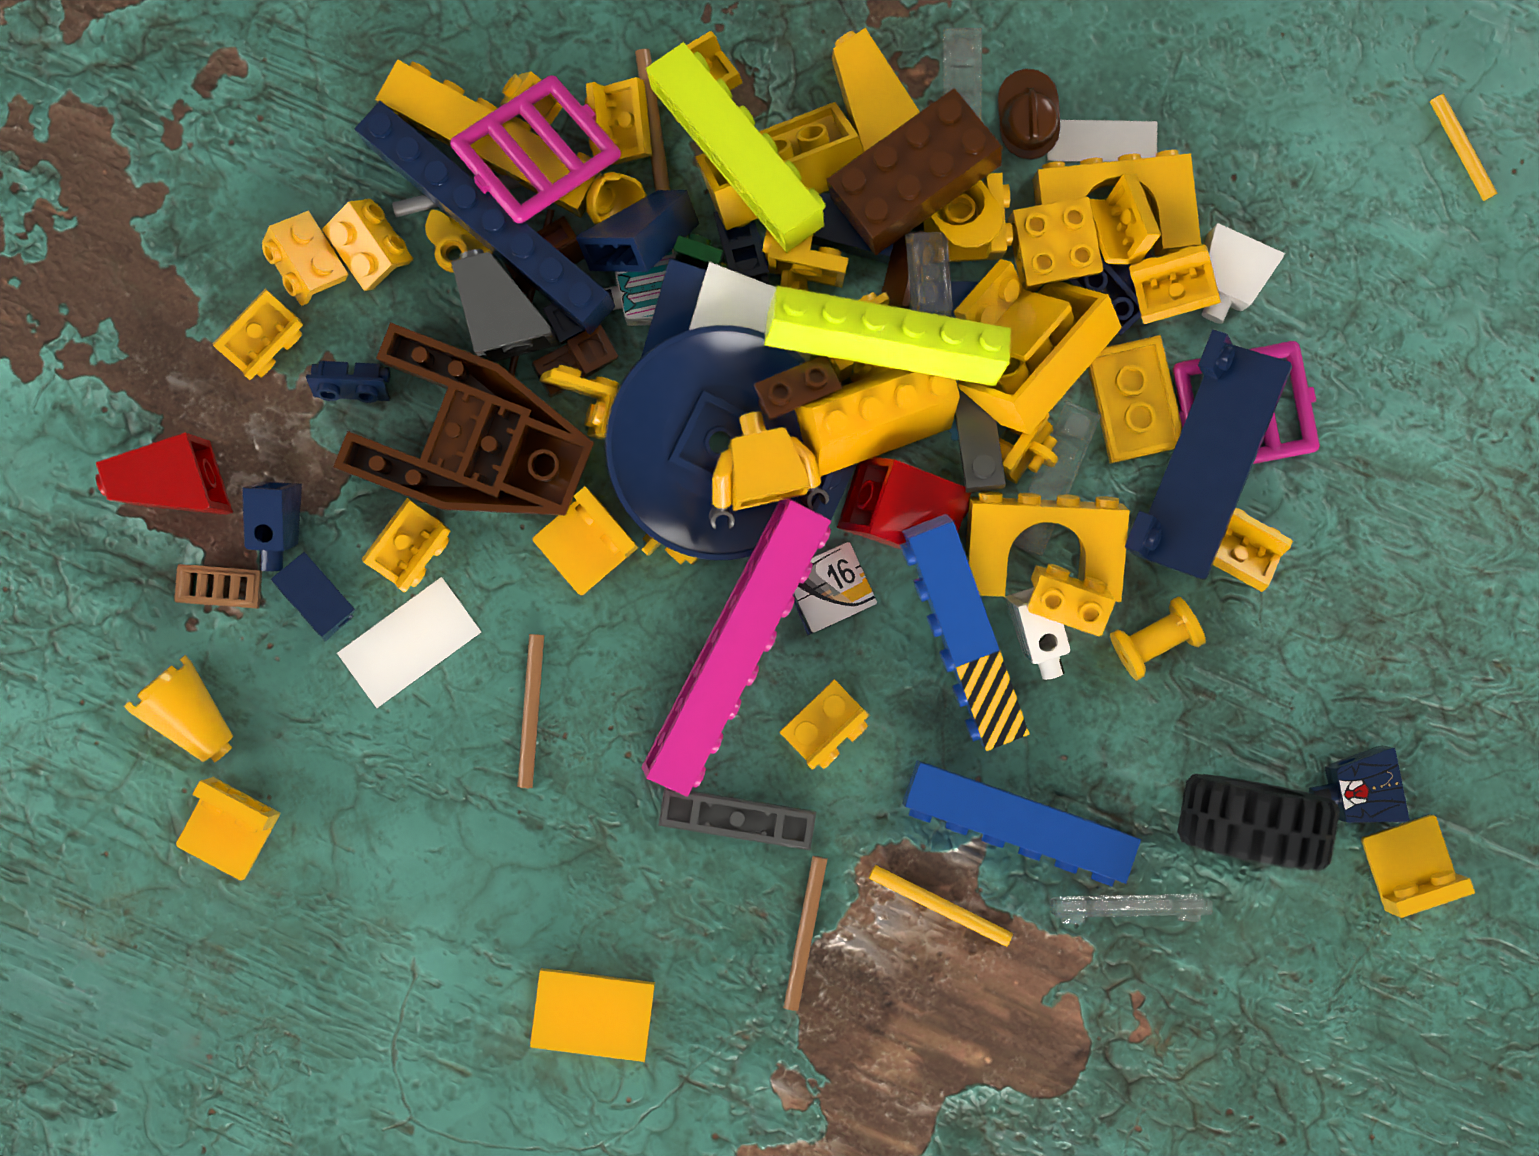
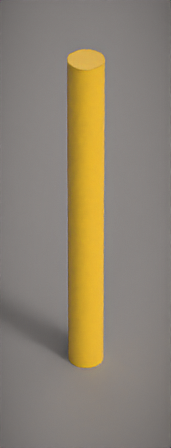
M874 865L870 872L869 879L1006 947L1012 939V932L877 865Z

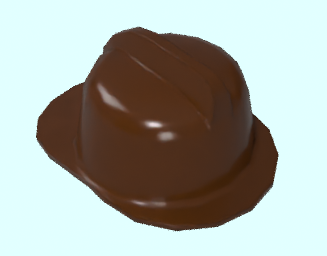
M1034 69L1018 70L1005 78L999 89L998 96L999 125L1002 142L1009 152L1019 158L1035 159L1043 157L1053 149L1059 139L1061 126L1059 96L1056 85L1049 76Z

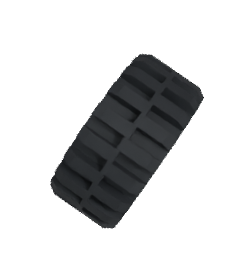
M1192 774L1186 780L1177 833L1180 840L1187 845L1215 852L1216 854L1285 868L1321 871L1332 861L1340 809L1337 802L1332 799L1303 791L1223 776Z

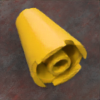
M184 655L179 659L184 666L176 670L171 665L137 694L141 701L136 706L129 701L124 707L129 713L200 761L205 762L210 758L215 763L232 749L228 742L233 738V735L192 661L187 655Z

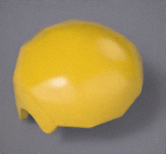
M603 173L602 176H598L591 183L586 194V212L596 225L647 197L642 184L637 179L622 173Z

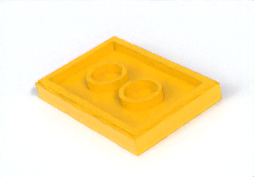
M1161 335L1105 347L1089 365L1088 372L1110 464L1174 450L1183 428Z
M541 968L530 1047L645 1062L655 982Z

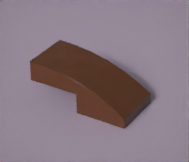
M600 324L591 335L585 331L567 340L566 345L533 361L532 367L539 380L542 373L558 368L559 365L582 371L580 378L586 379L617 360L619 356ZM542 383L550 398L565 391V389Z

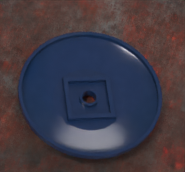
M712 325L694 328L674 335L656 345L632 367L621 383L612 402L606 425L605 455L609 476L616 495L635 523L649 536L664 546L684 555L708 560H733L751 556L779 502H771L733 511L732 505L729 506L735 521L734 526L730 529L727 524V515H719L716 518V529L712 527L709 520V512L715 507L712 504V477L720 454L723 453H716L711 450L709 445L710 437L717 431H724L729 437L730 444L731 439L743 436L739 418L751 412L762 413L758 403L760 398L754 384L807 362L794 350L765 346L764 332L733 325ZM795 410L771 420L768 414L764 415L762 413L766 431L781 427L785 428L789 436L797 437L804 444ZM833 472L820 477L821 484L819 487L827 492ZM818 493L813 495L811 499L814 511H816L821 503ZM800 496L790 498V499H792V500H794V501H796V502H798V503L804 505V504L802 503V501H801V497H800Z

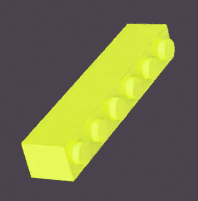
M683 42L646 67L653 92L786 253L825 226L823 216L825 204L820 195L813 188L807 190L801 182V175L795 165L790 160L784 162L777 154L778 148L773 139L766 132L762 135L755 128V121L751 113L745 106L738 107L734 103L732 93L726 83L721 78L718 80L713 78L709 73L708 63L699 52L693 54Z
M776 286L767 312L764 345L996 386L1010 362L1011 328Z

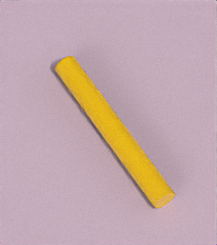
M1444 93L1429 101L1482 200L1485 201L1498 194Z

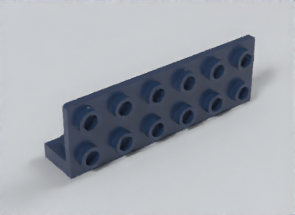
M1213 329L1198 364L1204 375L1150 511L1149 513L1138 512L1125 544V548L1137 557L1201 580H1206L1292 369L1289 361L1233 345L1227 333Z

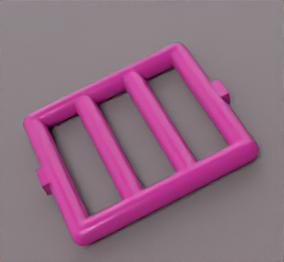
M553 75L547 76L455 135L450 141L451 148L475 175V184L484 194L489 191L516 223L527 221L617 161L621 156V151L596 123L595 112L588 104L582 106L561 81ZM551 94L601 152L583 163L533 104ZM521 114L570 173L552 184L505 130L502 124ZM489 134L539 193L520 205L470 145Z
M1288 341L1249 349L1279 359L1286 358L1291 363L1290 379L1302 434L1301 440L1281 443L1274 412L1264 436L1265 446L1260 447L1253 464L1316 452L1320 447L1312 403L1316 402L1314 386L1308 387L1299 343ZM1201 358L1178 362L1173 367L1181 410L1179 415L1182 428L1194 402L1190 376L1202 373L1198 367Z

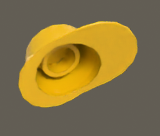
M980 180L934 213L931 218L945 237L953 244L964 248H975L990 243L999 234L1003 226L1004 214L998 201L987 189L983 181Z

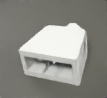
M1217 223L1208 232L1204 245L1207 246L1221 303L1204 307L1201 315L1212 322L1223 323L1230 307L1238 311L1245 310L1253 303L1285 253Z

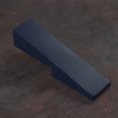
M674 258L669 259L641 358L659 343L689 330L691 318L707 271L706 268Z

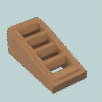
M178 564L174 600L176 603L259 609L262 571ZM194 573H197L196 595L192 596ZM209 574L214 575L212 597H207ZM225 576H231L229 599L223 598ZM241 577H247L245 600L239 599Z

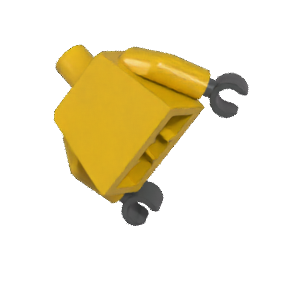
M761 412L747 413L739 418L743 436L731 439L728 450L720 454L712 477V504L715 507L709 512V520L714 529H716L715 520L719 515L728 516L727 524L729 529L734 526V517L729 509L731 505L733 511L800 496L802 503L813 510L811 499L816 493H818L819 499L823 504L828 503L829 495L819 487L821 478L816 456L797 437L789 436L785 428L781 427L766 431Z

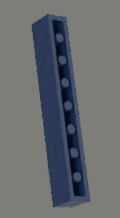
M379 101L354 128L373 152L589 335L616 307L606 290L525 222H514L489 192L484 194L475 184L472 177L384 103Z

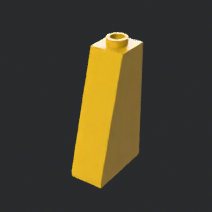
M866 28L856 34L854 31H849L835 42L836 47L833 48L832 63L851 125L859 135L863 153L920 113Z

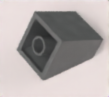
M482 249L469 250L460 254L461 259L451 261L473 349L479 357L497 362L560 345L557 335L490 252L483 253Z

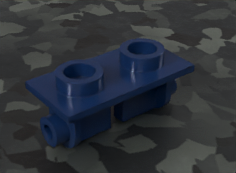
M320 360L319 364H312L311 375L306 374V379L314 398L326 401L353 399L364 403L390 401L385 384L390 382V368L383 367L382 363L355 362L354 374L350 375L348 374V362Z

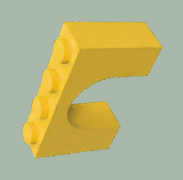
M1164 150L1156 153V157L1141 158L1140 154L1134 153L1122 155L1117 158L1118 161L1103 162V158L1095 157L1080 161V165L1065 166V162L1056 161L1043 164L1042 169H1038L1032 179L1035 206L1087 197L1091 192L1099 188L1115 186L1123 174H1137L1161 233L1154 243L1155 257L1178 252L1184 247L1201 245L1191 153L1179 155L1178 150Z
M995 491L979 492V497L970 496L965 555L980 596L1005 597L1008 555L1014 540L1030 526L1051 522L1066 526L1078 538L1080 545L1078 579L1084 581L1085 576L1098 579L1107 584L1106 589L1111 592L1116 602L1122 601L1126 557L1125 544L1127 542L1130 510L1123 503H1119L1118 498L1098 496L1095 502H1081L1079 496L1057 495V500H1041L1040 494L1019 493L1018 499L1002 498L1003 494Z

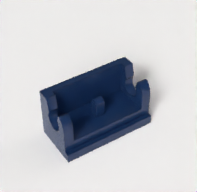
M305 552L271 578L274 585L324 642L354 617L353 613L356 611L354 607Z

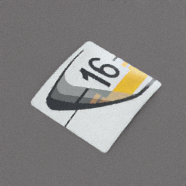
M849 542L813 557L810 561L813 563L809 577L804 583L799 582L794 592L813 633L877 604V600Z

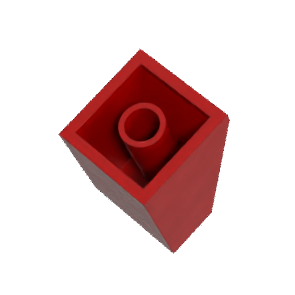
M185 432L95 462L99 472L95 476L99 491L103 496L107 497V500L136 506L227 515L233 513L209 440Z
M873 457L858 463L837 528L901 549L900 544L906 542L903 530L947 514L954 521L957 532H959L962 520L969 511L971 492L966 493L965 486L901 461Z

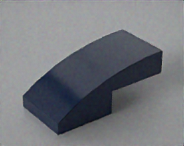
M715 211L714 218L726 263L729 264L728 269L750 278L769 274L755 220H752L746 226L726 230L718 212Z

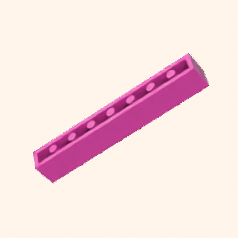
M790 498L778 502L641 766L647 779L687 797L693 787L697 788L700 785L706 771L704 765L710 753L715 754L722 743L723 733L721 732L728 719L733 720L737 715L741 705V699L739 698L745 686H750L758 674L759 666L757 663L763 651L768 652L775 642L777 636L775 628L781 617L785 618L794 605L795 598L793 594L799 582L804 583L811 573L813 563L810 561L817 548L821 549L826 544L830 536L831 529L829 525L831 520Z

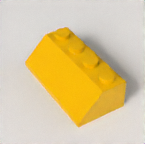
M836 102L759 131L761 135L766 132L773 139L778 148L777 154L784 162L790 160L795 165L801 175V182L807 190L813 188L818 194L829 191L827 178L863 153L859 135ZM705 153L695 156L715 209L726 230L746 226L752 220L758 219Z
M1060 281L1045 284L1038 294L1068 301L1072 307L1071 312L1028 361L1010 357V362L996 386L959 380L957 383L959 389L1000 425L1030 435L1121 330L1122 326L1108 294Z
M893 368L842 386V390L795 409L804 445L815 454L821 477L951 429L960 395L956 379Z

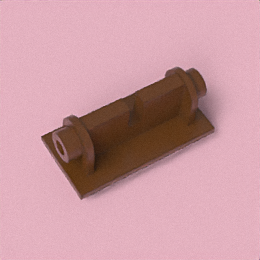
M819 356L754 384L760 398L758 401L760 409L764 415L768 414L770 420L842 390V386L827 356Z

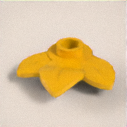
M435 209L430 211L426 220L425 231L428 239L436 246L435 259L443 270L454 273L451 263L453 260L448 258V254L455 248L460 249L461 254L474 249H482L483 253L490 252L493 254L450 216L448 217L446 214Z

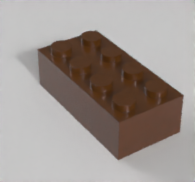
M953 88L827 178L830 198L872 252L877 255L1002 165V145L958 91Z

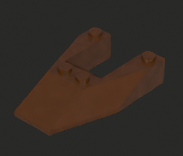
M390 322L376 359L386 366L446 388L445 397L420 459L347 431L333 467L442 510L566 516L594 442L501 365Z

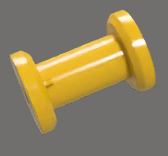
M1178 596L1170 601L1169 615L1130 636L1118 629L1110 633V639L1126 670L1136 681L1145 676L1146 667L1144 663L1184 641H1187L1194 647H1200L1206 643L1200 623L1191 608L1181 597Z

